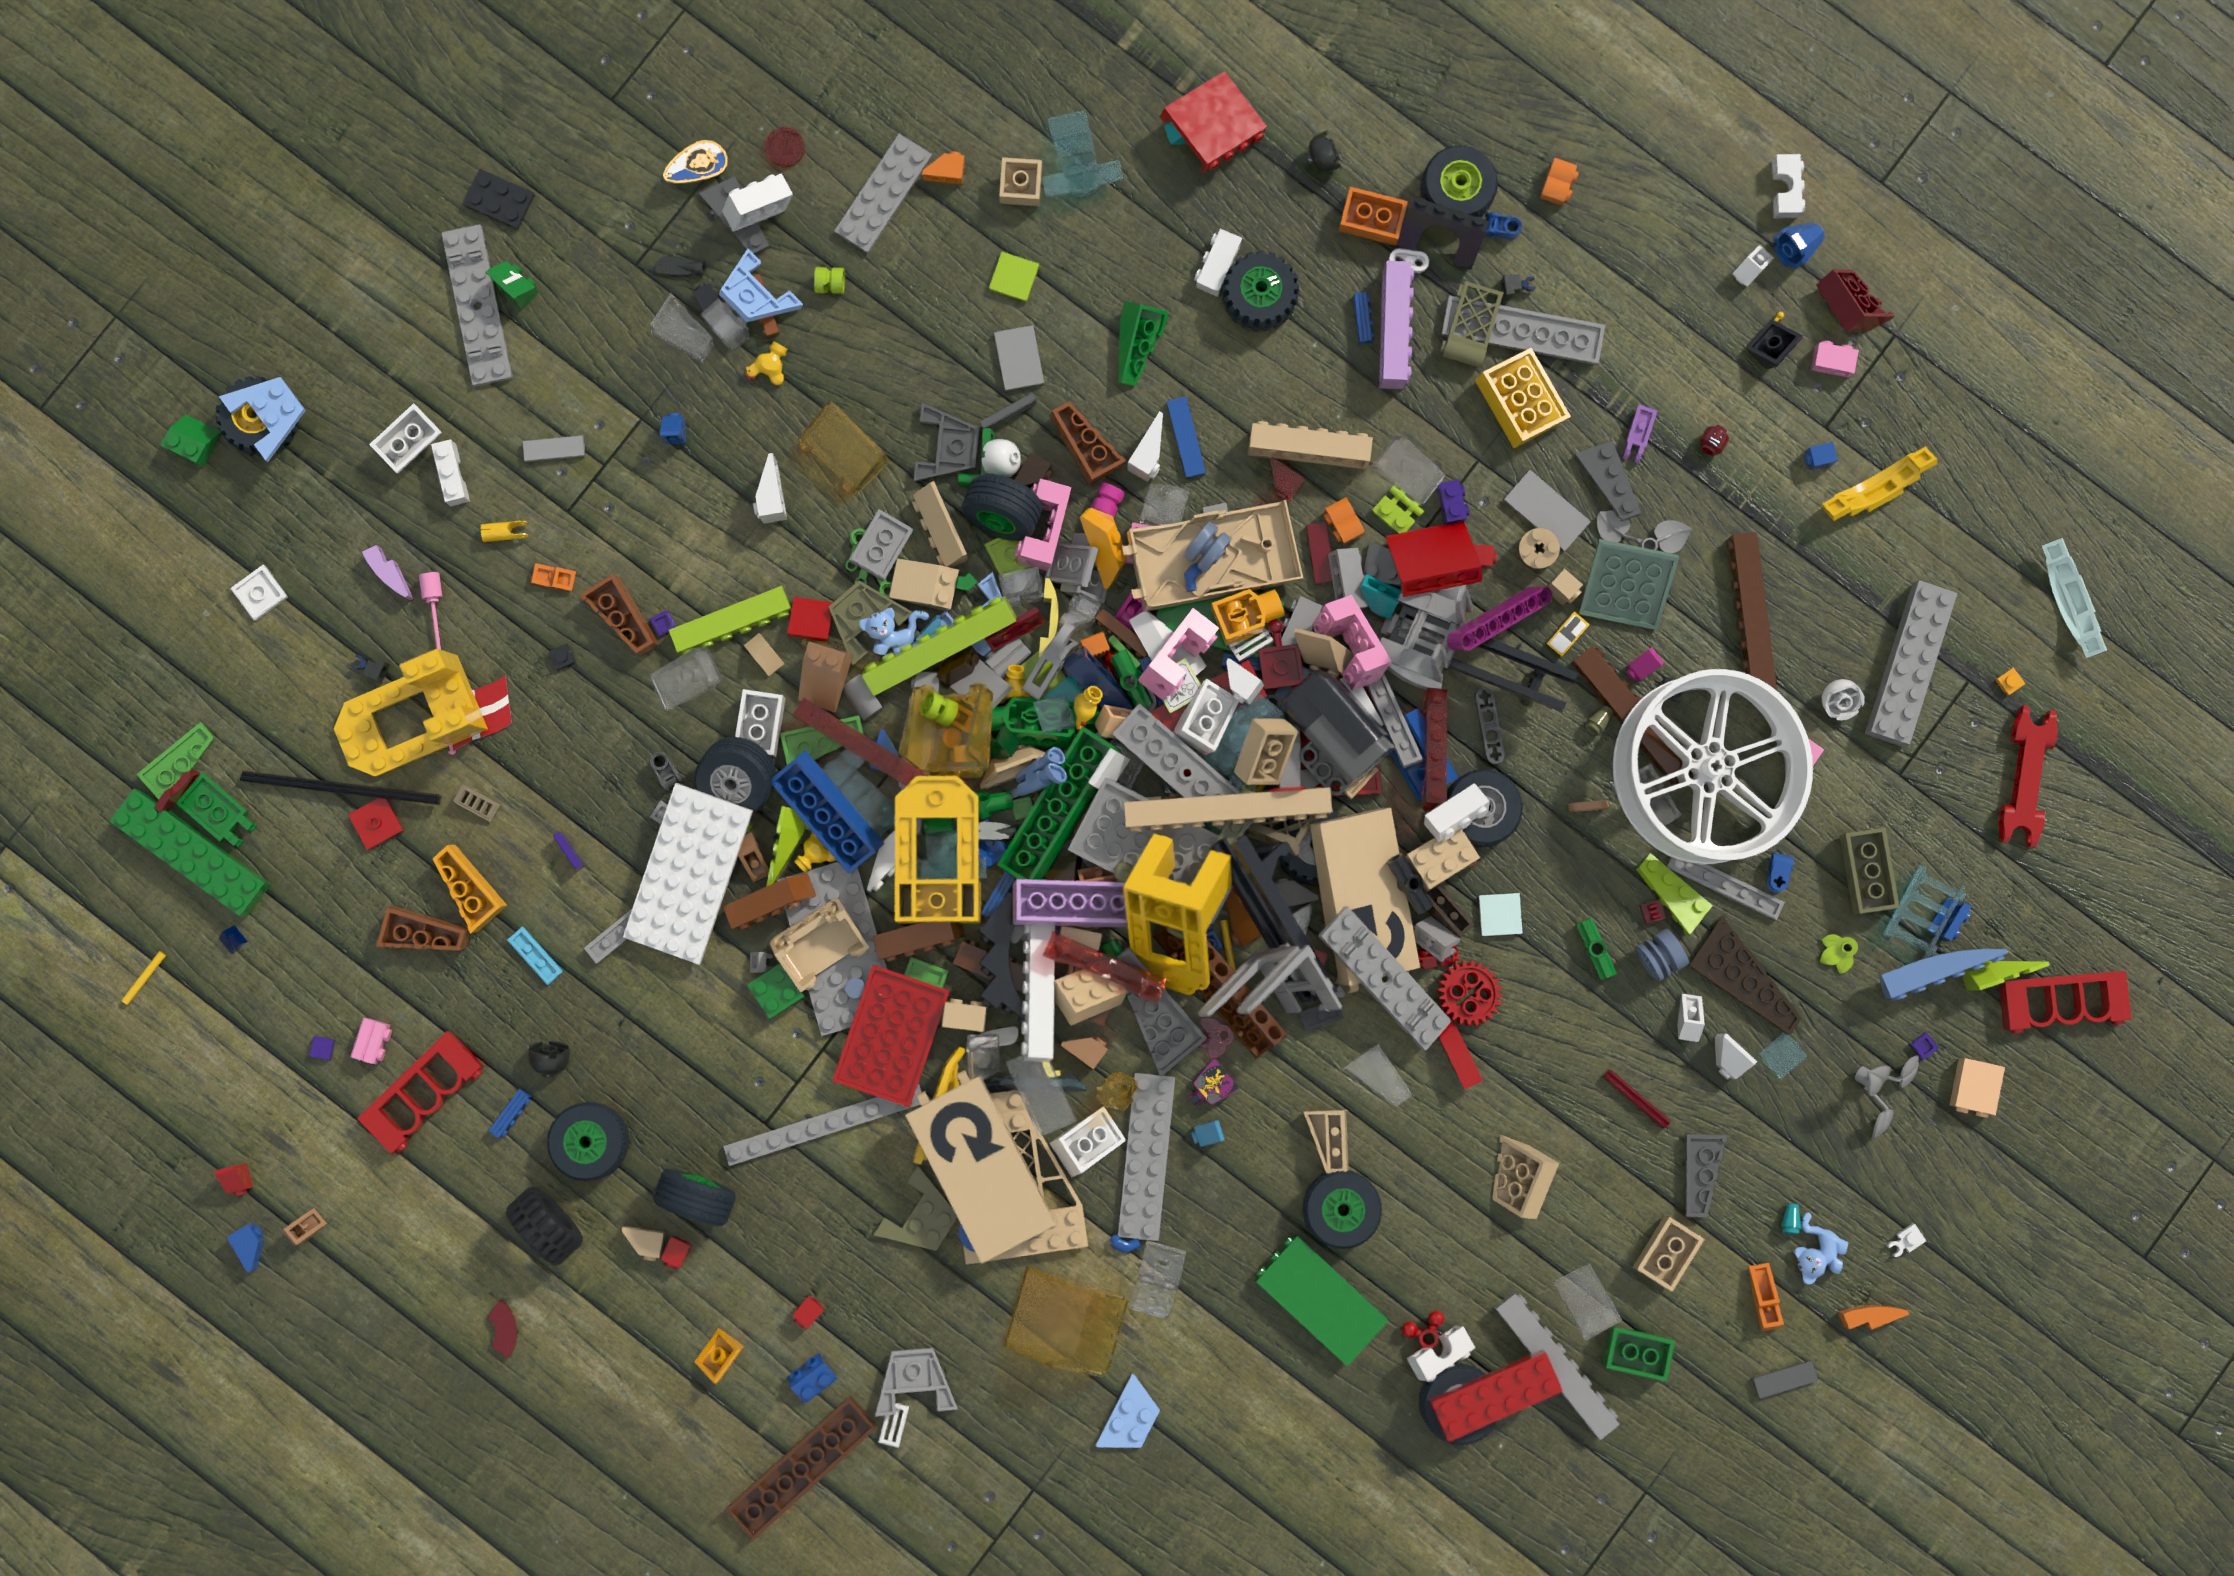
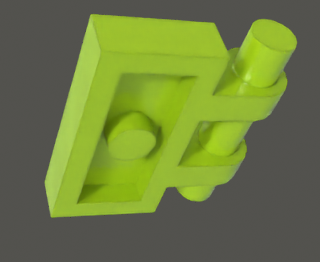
M1393 486L1389 492L1395 497L1390 500L1385 495L1371 512L1398 534L1407 532L1415 523V520L1410 517L1413 512L1420 517L1424 510L1419 507V503L1413 502L1405 495V491ZM1399 501L1408 507L1405 512L1396 505Z

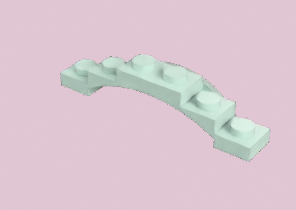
M2063 538L2043 545L2047 571L2055 600L2069 630L2077 643L2081 645L2085 657L2088 658L2107 651L2100 633V626L2094 614L2095 609L2073 558L2068 553Z

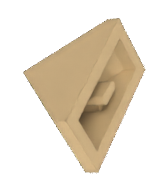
M760 633L744 645L769 677L785 665Z

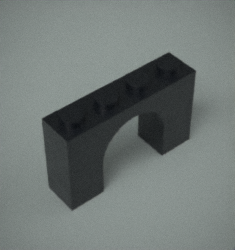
M1413 196L1396 245L1415 251L1420 236L1426 228L1433 225H1443L1452 229L1459 239V246L1453 264L1472 270L1489 221L1481 217L1465 214L1460 210L1447 208L1442 204L1429 202L1424 198Z

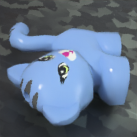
M887 608L883 612H877L868 618L861 619L859 626L871 638L880 640L874 643V653L886 655L888 649L891 648L892 653L895 654L905 644H912L917 627L916 619L927 620L929 614L924 611H914L909 615L908 628L894 631L895 613L892 608Z
M1809 1212L1802 1216L1801 1227L1805 1233L1818 1235L1820 1250L1807 1249L1805 1247L1795 1249L1798 1267L1803 1275L1805 1284L1815 1282L1818 1277L1824 1274L1826 1266H1829L1833 1273L1840 1274L1843 1262L1837 1259V1255H1845L1848 1247V1242L1840 1239L1831 1230L1810 1226L1809 1221L1812 1216Z

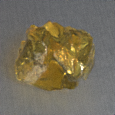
M1114 1072L1103 1080L1104 1083L1100 1087H1097V1091L1100 1093L1096 1098L1103 1104L1104 1108L1126 1110L1129 1104L1134 1101L1132 1097L1138 1088V1082L1125 1073Z

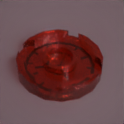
M781 127L769 134L766 139L765 150L772 163L779 167H790L802 159L805 145L798 131L789 127Z

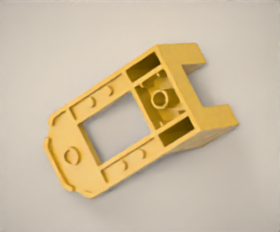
M440 649L430 651L400 664L404 677L344 702L334 726V731L350 767L378 777L488 730L458 655ZM423 692L433 715V718L423 721L427 733L387 749L373 713Z
M916 776L895 797V922L899 924H918L920 922L981 924L978 796L958 776ZM916 818H957V879L916 880Z
M1153 834L1123 887L1130 949L1163 987L1191 995L1198 989L1201 991L1207 989L1210 984L1206 930L1232 884L1230 856L1211 850L1193 884L1188 886L1184 883L1168 880L1175 867L1173 839ZM1149 921L1183 931L1186 962L1169 958L1163 954L1153 953Z

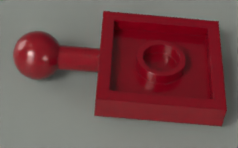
M1279 619L1272 620L1268 623L1267 628L1273 635L1274 647L1258 649L1264 690L1296 686L1304 679L1298 644L1282 646L1281 632L1284 628L1283 623Z

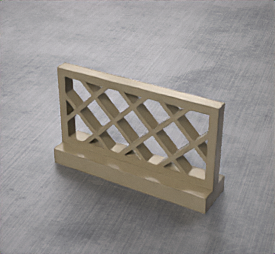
M1311 815L1307 820L1302 822L1298 820V823L1288 826L1287 820L1294 817H1286V821L1274 822L1272 818H1269L1268 822L1262 824L1252 823L1243 835L1266 844L1287 842L1291 848L1289 853L1297 856L1301 850L1299 844L1310 830V824H1313L1317 819H1315V815ZM1284 822L1285 828L1274 829L1273 825ZM1300 828L1296 838L1290 836V831Z

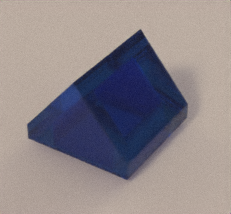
M236 925L224 930L219 937L231 954L248 942Z

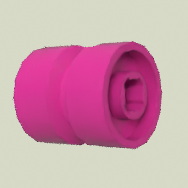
M1102 483L1097 493L1099 497L1094 499L1090 508L1115 517L1118 511L1116 504L1122 502L1125 492L1108 483Z

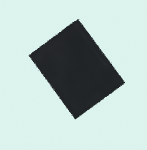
M1771 319L1746 347V350L1767 370L1777 367L1800 342L1803 336Z

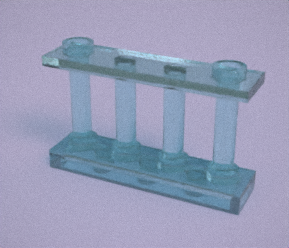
M1920 864L1899 902L1900 908L1895 909L1881 937L1889 940L1892 936H1897L1924 950L1925 953L1922 958L1926 959L1929 955L1933 957L1937 951L1938 946L1935 944L1957 902L1961 904L1966 896V893L1963 892L1966 886L1962 884L1958 890H1955L1929 877V874L1926 873L1928 867ZM1925 883L1953 897L1950 906L1946 908L1919 894V891H1917L1919 884ZM1910 901H1917L1944 915L1939 926L1910 912V909L1907 908ZM1908 919L1935 933L1930 943L1901 930V927L1898 926L1900 920Z

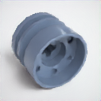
M1667 928L1654 935L1656 945L1647 939L1644 941L1645 946L1643 944L1636 946V951L1643 967L1657 982L1664 980L1663 975L1666 977L1671 975L1669 966L1675 971H1679L1689 964L1688 957L1681 944Z

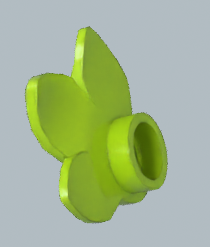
M1830 934L1822 938V942L1827 948L1821 954L1820 962L1825 965L1836 964L1840 974L1848 971L1854 963L1853 955L1858 950L1856 940L1851 937L1841 938L1836 934ZM1850 944L1852 948L1846 951L1844 950V945Z

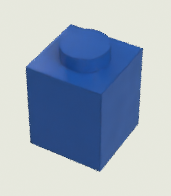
M1833 442L1812 446L1805 451L1804 461L1810 470L1830 466L1838 461Z

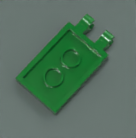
M203 772L176 802L180 808L222 843L227 839L233 846L239 847L244 842L232 832L239 823L251 832L257 827L253 821L246 817L249 811Z

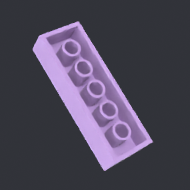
M1386 261L1382 272L1379 388L1403 389L1405 384L1408 383L1409 378H1411V366H1408L1412 356V347H1408L1410 339H1412V327H1409L1413 317V307L1409 306L1411 300H1413V288H1410L1414 279V268H1411V262Z
M1017 879L1013 883V925L1128 928L1123 890L1125 883Z

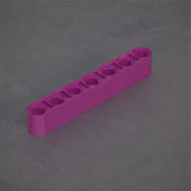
M1548 587L1526 588L1448 634V648L1460 651H1469L1548 605L1552 599L1551 590Z

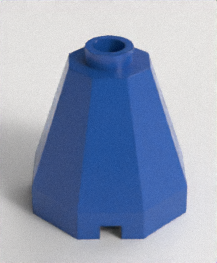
M1815 223L1786 227L1773 237V242H1777V245L1774 246V252L1783 265L1787 267L1792 265L1791 269L1796 270L1810 259L1823 242L1824 230Z

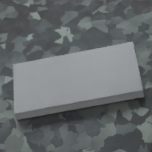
M1531 470L1527 472L1503 500L1533 527L1544 528L1555 534L1559 541L1560 550L1563 552L1566 551L1591 522Z

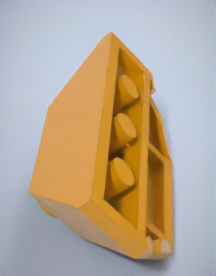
M1088 508L1080 516V520L1089 546L1098 548L1095 563L1104 589H1108L1116 581L1127 562V555L1123 553V544L1114 517L1096 509Z

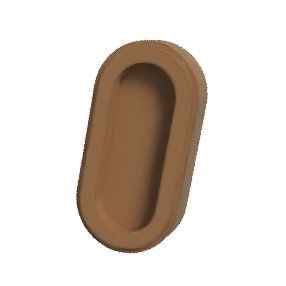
M1608 800L1568 804V811L1570 812L1609 808Z

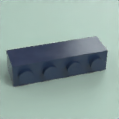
M1082 646L1065 659L1066 674L1077 681L1079 688L1083 692L1090 686H1096L1102 691V698L1098 703L1101 708L1104 705L1130 710L1135 709V705L1128 692L1122 688L1085 646Z

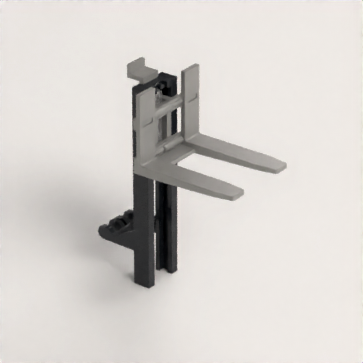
M1461 587L1456 601L1433 592L1403 597L1402 593L1400 594L1398 601L1407 605H1403L1399 615L1394 614V616L1391 615L1390 619L1386 618L1381 629V633L1390 636L1389 640L1382 637L1380 642L1390 657L1392 664L1439 683L1443 681L1441 674L1443 668H1450L1515 694L1521 699V704L1532 707L1533 703L1536 702L1563 713L1566 702L1538 691L1546 674L1574 685L1578 677V672L1491 638L1476 647L1534 669L1536 674L1534 678H1530V685L1525 687L1452 658L1455 650L1448 648L1447 636L1452 631L1466 624L1465 616L1467 612L1471 613L1473 610L1469 591L1466 587Z
M1241 835L1231 845L1226 838H1223L1210 847L1212 851L1230 856L1231 885L1269 949L1265 950L1262 954L1259 951H1255L1198 1012L1200 1017L1210 1016L1259 969L1265 978L1237 1009L1239 1014L1252 1011L1272 991L1287 1014L1300 1013L1302 1011L1292 992H1296L1301 1003L1311 1002L1312 1000L1315 1002L1318 999L1326 1010L1342 1008L1338 997L1345 996L1343 989L1340 985H1334L1272 880L1278 857L1286 856L1291 849L1290 844L1287 842L1273 843L1266 846L1260 845L1254 849L1247 836Z

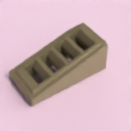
M464 784L453 800L457 805L489 822H492L501 804ZM467 791H468V792H469V795H468L467 799L465 800V802L463 803L462 800H463V798L465 797V795H466V793H467ZM477 796L473 806H469L473 797ZM484 800L485 802L480 811L476 810L480 802ZM489 803L492 804V807L489 810L488 814L485 815L484 812L488 807Z

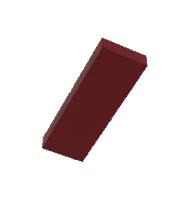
M1327 523L1306 525L1315 585L1331 583L1332 576L1328 558L1331 549Z
M1035 607L1018 616L1016 622L984 639L991 650L995 651L1046 622L1038 608Z

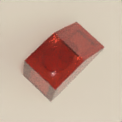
M1271 457L1269 468L1274 492L1282 501L1288 500L1291 502L1303 485L1305 478L1274 457Z

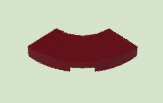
M195 770L184 772L172 787L163 792L155 808L161 812L175 804L200 774Z
M501 1299L488 1315V1318L492 1321L495 1328V1339L492 1347L509 1358L515 1348L518 1333L515 1316L510 1307Z

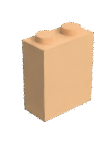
M1959 1058L1949 1106L1956 1107L1955 1111L1967 1114L1968 1110L1975 1111L1976 1116L1988 1118V1115H1996L2005 1067L1967 1058Z

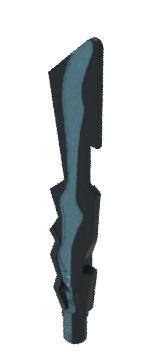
M1073 1073L1039 1080L1033 1074L1022 1077L1019 1074L1016 1076L1008 1074L1003 1078L995 1076L991 1080H983L986 1088L992 1091L1008 1092L1009 1089L1021 1092H1038L1040 1088H1054L1053 1092H1085L1087 1090V1087Z

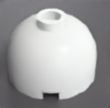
M995 439L986 443L983 448L985 457L982 458V464L986 473L1002 475L1008 478L1013 476L1021 464V455L1017 446L1005 439Z
M1839 679L1829 683L1824 689L1822 705L1831 718L1847 720L1859 713L1858 709L1861 705L1862 707L1864 705V695L1859 686L1854 682Z

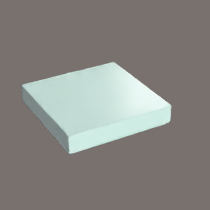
M1520 893L1478 896L1481 936L1522 934Z

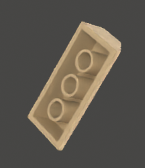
M933 481L913 494L915 501H912L916 513L920 512L923 517L920 522L924 531L929 530L931 537L928 540L932 549L937 548L939 555L936 558L939 564L954 568L967 562L968 557Z

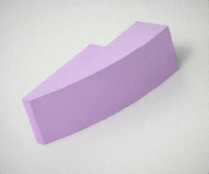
M375 545L362 551L367 563L386 585L408 600L414 599L398 564L394 560L387 561L382 548Z

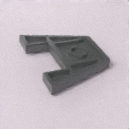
M922 403L920 424L938 425L939 435L936 463L916 461L914 482L976 469L980 428Z

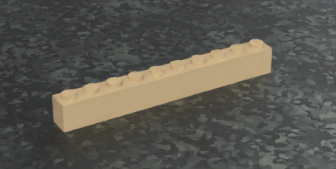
M1330 788L1124 802L1125 828H1130V832L1143 831V827H1151V830H1163V826H1171V829L1184 828L1183 825L1192 824L1193 828L1204 827V823H1212V826H1222L1227 821H1233V825L1245 824V820H1253V823H1263L1269 818H1274V822L1286 821V817H1294L1295 820H1305L1310 815H1315V819L1327 818V814L1332 813Z

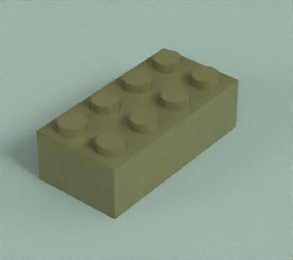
M1886 828L1839 835L1853 915L1900 908Z

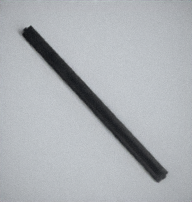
M243 770L240 781L265 783L275 786L282 785V787L292 786V788L297 787L299 789L324 790V792L356 794L358 796L366 795V797L398 799L400 801L408 800V802H423V804L439 805L442 795L434 793L433 795L431 793L427 795L426 792H423V794L416 791L412 793L409 790L408 792L406 790L402 792L399 789L375 788L374 786L370 787L367 785L366 787L364 785L360 787L359 784L328 782L325 780L323 782L317 779L296 778L293 776H280Z

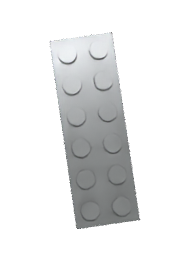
M898 134L835 229V234L869 254L922 174V171L932 159V154L901 134Z

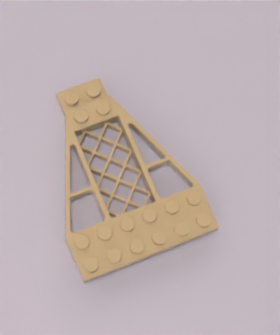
M1011 1090L1008 1092L990 1093L1009 1131L1017 1132L1013 1139L1015 1140L1020 1132L1030 1139L1023 1149L1018 1145L1017 1147L1021 1151V1155L1024 1153L1033 1160L1028 1168L1035 1162L1037 1178L1034 1175L1032 1176L1036 1180L1035 1182H1038V1188L1043 1198L1042 1183L1044 1181L1063 1179L1077 1204L1075 1206L1050 1209L1056 1221L1055 1226L988 1261L1087 1247L1088 1241L1082 1203L1028 1111L1025 1092ZM1023 1130H1030L1031 1137L1023 1132ZM1036 1139L1041 1140L1060 1175L1051 1177L1041 1176ZM1031 1141L1034 1157L1025 1151ZM963 1245L966 1264L980 1263L976 1252L968 1250Z

